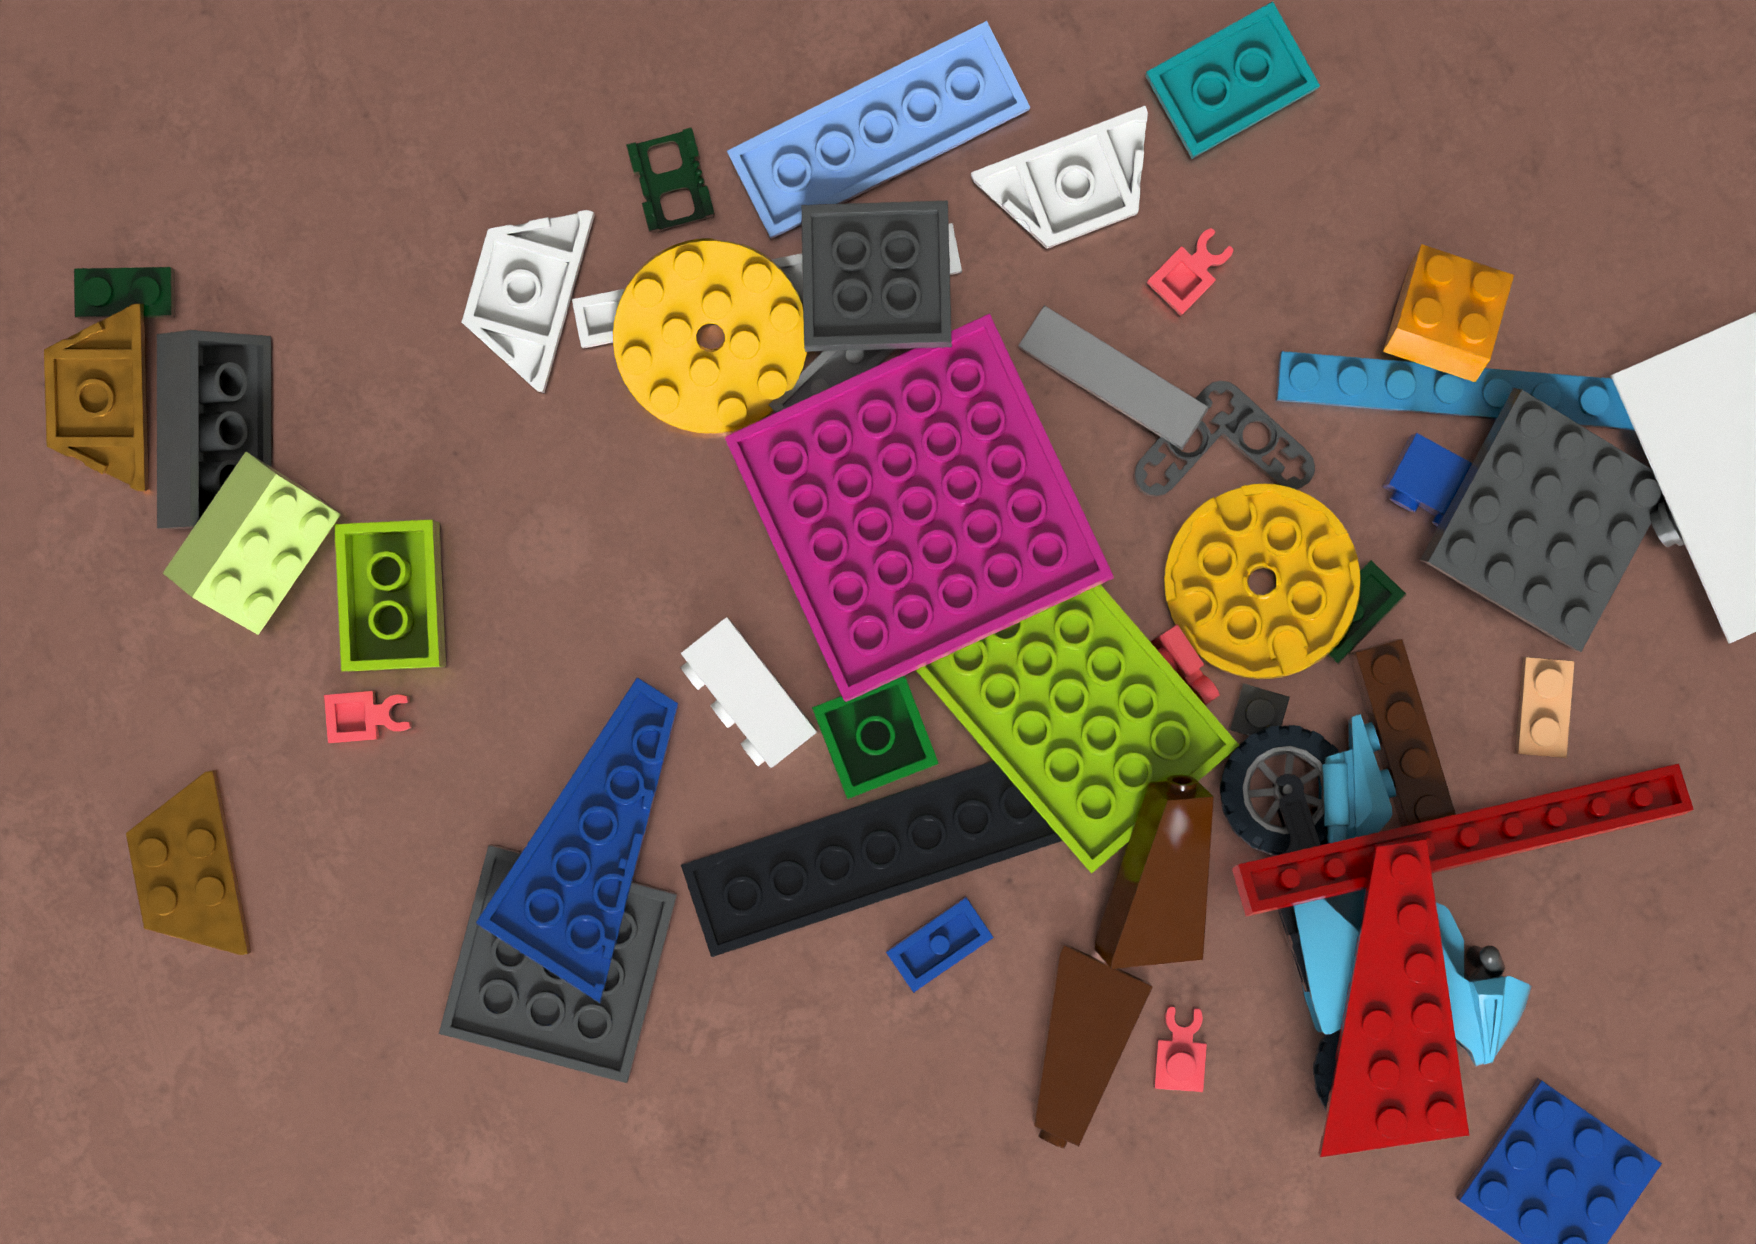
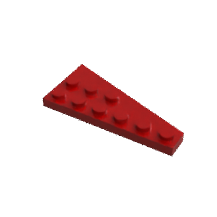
M1425 837L1374 844L1364 899V912L1354 954L1355 961L1351 982H1349L1337 1047L1332 1088L1329 1091L1324 1132L1319 1146L1318 1154L1320 1157L1469 1136L1427 839Z

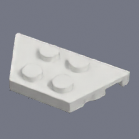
M1146 106L1137 108L971 172V178L980 189L1046 249L1137 215L1148 111Z
M589 210L578 211L577 214L551 219L547 217L531 220L520 225H505L488 229L464 311L462 323L533 388L542 393H545L595 216L594 212Z

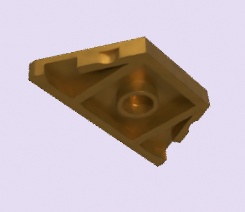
M136 303L44 349L47 447L67 457L72 456L82 461L85 466L101 474L106 473L129 484L130 488L136 491H147L149 486L144 303Z
M216 770L207 771L126 833L143 926L147 930L237 955H245L251 953L217 773Z

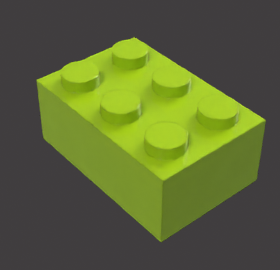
M432 519L334 524L341 671L446 667L440 522Z

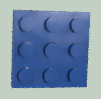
M1538 1079L1461 1190L1457 1199L1521 1244H1607L1662 1163Z

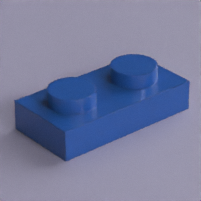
M964 897L888 949L886 953L914 993L994 937L967 897Z

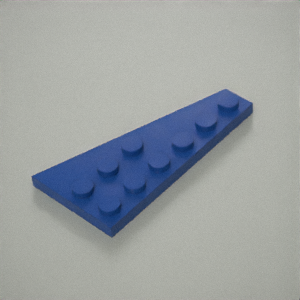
M636 678L476 921L477 925L598 1003H601L678 709L677 702L639 678Z

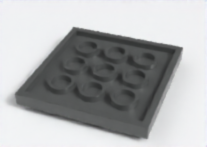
M1513 388L1420 560L1572 650L1582 652L1651 525L1650 513L1657 510L1658 503L1664 501L1665 498L1651 468L1526 391Z
M491 844L488 845L439 1034L628 1083L677 893L632 882L601 1003H598L476 924V921L521 854L518 851Z

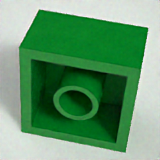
M905 675L848 702H845L843 697L840 696L812 707L847 799L939 764Z

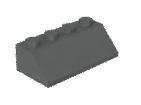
M198 330L157 334V528L192 530L245 452L271 467V336Z

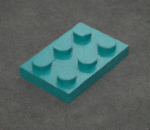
M1273 1L1145 73V77L1191 159L1320 87L1319 82Z

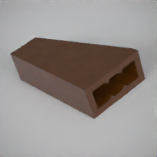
M1173 775L1168 777L1167 781L1150 782L1095 939L1094 950L1111 969L1203 960L1214 796L1191 776Z
M1061 942L1057 951L1032 1121L1035 1127L1041 1129L1038 1137L1065 1149L1067 1142L1079 1147L1153 986L1149 982L1121 969H1111L1106 962Z

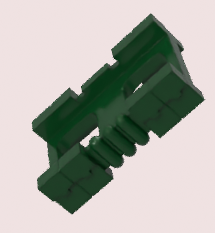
M692 127L683 129L679 133L645 142L626 144L633 172L636 175H640L639 180L642 192L647 202L642 203L649 232L656 233L664 229L714 217L715 213L708 186H704L705 181L702 178L701 165L697 161L700 156ZM675 142L679 147L682 158L681 167L660 174L654 173L648 157L649 149L657 145ZM688 189L693 199L694 213L679 219L667 220L663 214L660 202L661 196L664 193L675 190Z

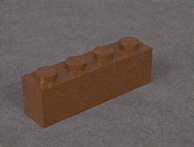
M1393 639L1350 652L1348 655L1369 722L1373 723L1379 739L1381 750H1378L1380 760L1383 769H1388L1396 790V797L1392 799L1401 827L1456 815L1403 639Z

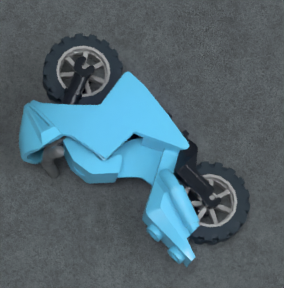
M1361 714L1351 717L1348 720L1349 750L1341 753L1333 744L1331 745L1324 739V736L1296 725L1271 726L1250 735L1231 754L1224 767L1220 783L1222 810L1234 833L1252 848L1276 856L1379 832L1393 815L1389 799L1396 797V790L1388 769L1379 770L1374 752L1381 750L1373 723L1364 724ZM1286 755L1284 775L1278 777L1264 761L1273 756ZM1294 756L1307 761L1314 770L1301 778L1292 774ZM1257 768L1272 782L1273 788L1249 790L1251 778ZM1317 776L1319 799L1304 794L1303 786ZM1273 796L1275 799L1274 803L1264 818H1261L1255 811L1250 798ZM1307 803L1318 807L1312 817ZM1276 812L1282 827L1270 824ZM1366 889L1277 909L1286 934L1287 945L1290 946L1301 979L1305 1001L1314 1027L1318 1032L1325 1034L1317 1046L1315 1061H1313L1314 1086L1325 1110L1327 1108L1329 1091L1332 1088L1337 1047L1349 982H1351L1355 961L1354 954L1357 937L1360 934ZM1436 903L1456 1043L1466 1049L1475 1066L1486 1065L1494 1061L1495 1056L1518 1025L1526 1008L1532 986L1511 976H1501L1505 970L1504 962L1499 950L1489 945L1483 948L1472 946L1467 950V960L1476 969L1470 977L1464 973V939L1450 910L1444 905Z

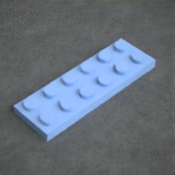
M985 21L727 150V153L770 239H773L802 224L801 205L843 204L1029 111L1030 105L988 22Z

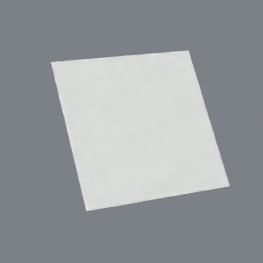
M1755 312L1611 375L1728 643L1756 632Z

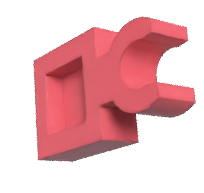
M1212 228L1207 229L1200 235L1196 242V252L1193 255H1190L1181 246L1146 282L1180 316L1216 281L1207 269L1210 266L1215 267L1224 264L1233 253L1234 249L1231 246H1228L1220 255H1212L1208 252L1206 247L1207 241L1215 234Z
M1178 624L1150 641L1204 705L1220 696L1214 683L1207 676L1203 675L1199 669L1204 666V663Z
M375 691L324 695L328 743L379 739L378 725H384L392 731H406L412 728V722H397L391 714L392 708L396 704L410 702V697L407 695H392L385 699L382 704L376 705Z
M1168 1005L1165 1010L1164 1020L1171 1031V1039L1157 1038L1153 1087L1155 1089L1203 1092L1207 1043L1193 1041V1034L1200 1029L1202 1024V1012L1199 1007H1193L1192 1020L1189 1024L1182 1026L1175 1022V1006Z

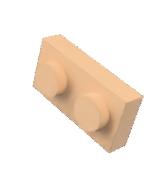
M1523 657L1515 754L1567 758L1574 661Z

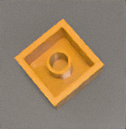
M1421 244L1407 268L1383 352L1476 382L1491 359L1514 275Z

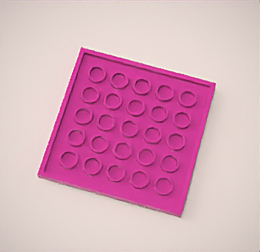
M990 313L951 331L952 347L914 348L724 437L845 702L1114 578Z

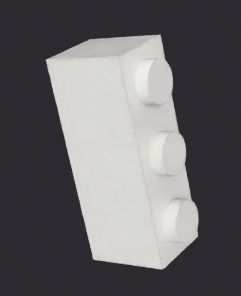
M728 617L681 652V655L687 661L680 667L697 690L704 685L707 686L717 699L710 705L727 728L734 723L747 737L740 744L757 766L765 761L770 768L774 767L818 732Z

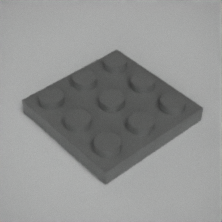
M948 200L801 205L805 352L952 347Z

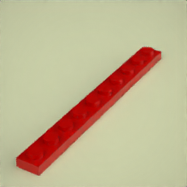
M1675 764L1241 863L1233 867L1232 871L1245 916L1247 917L1366 889L1374 844L1425 837L1427 839L1431 872L1435 873L1687 814L1694 809L1680 765Z

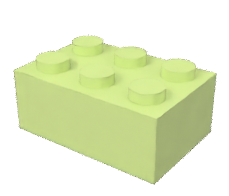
M245 452L163 574L192 598L259 635L341 514L306 488L248 452Z

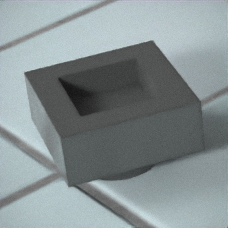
M1241 683L1228 730L1250 736L1271 726H1282L1290 697Z

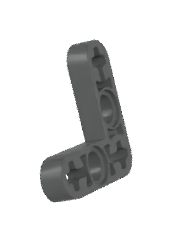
M1220 380L1212 382L1195 398L1208 406L1209 409L1213 404L1212 400L1208 397L1211 392L1221 395L1226 391L1231 395L1232 398L1228 402L1229 407L1232 409L1231 413L1228 415L1226 412L1221 411L1209 422L1217 426L1218 429L1211 434L1206 424L1201 421L1197 427L1202 437L1201 445L1198 450L1191 453L1179 450L1178 447L1160 437L1136 464L1133 479L1136 487L1145 495L1152 497L1165 495L1175 487L1221 435L1276 485L1293 489L1304 487L1314 476L1315 463L1311 454L1237 386ZM1260 422L1268 428L1270 439L1264 448L1252 449L1245 444L1243 430L1247 424ZM1279 438L1287 445V447L1279 451L1285 458L1292 460L1298 456L1303 461L1299 468L1304 474L1302 479H1298L1295 476L1288 480L1284 479L1281 473L1285 467L1275 457L1272 458L1269 465L1262 460L1263 456L1274 450ZM1165 444L1171 455L1184 461L1185 465L1179 470L1175 462H1173L1163 474L1167 480L1166 485L1162 486L1159 483H1155L1150 487L1144 482L1148 474L1143 468L1147 463L1155 467L1167 456L1158 451L1161 445Z

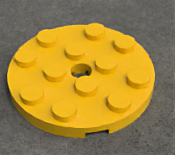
M713 238L694 239L675 244L662 250L645 262L630 279L621 295L613 328V347L619 372L636 400L651 414L672 426L698 433H723L747 427L774 411L769 404L774 399L780 398L785 391L792 390L799 379L807 354L804 349L802 301L785 272L765 254L750 246L724 240H713ZM716 324L723 329L725 338L719 348L708 349L698 344L696 334L703 325Z
M1276 484L1244 485L1241 488L1228 491L1203 503L1184 522L1173 540L1168 553L1164 577L1166 601L1175 625L1178 624L1196 653L1222 671L1253 679L1286 677L1313 666L1327 656L1347 633L1358 607L1361 588L1358 557L1350 536L1339 519L1324 504L1312 496L1291 487ZM1260 568L1271 570L1277 579L1275 589L1265 595L1255 594L1249 588L1248 583L1250 575Z

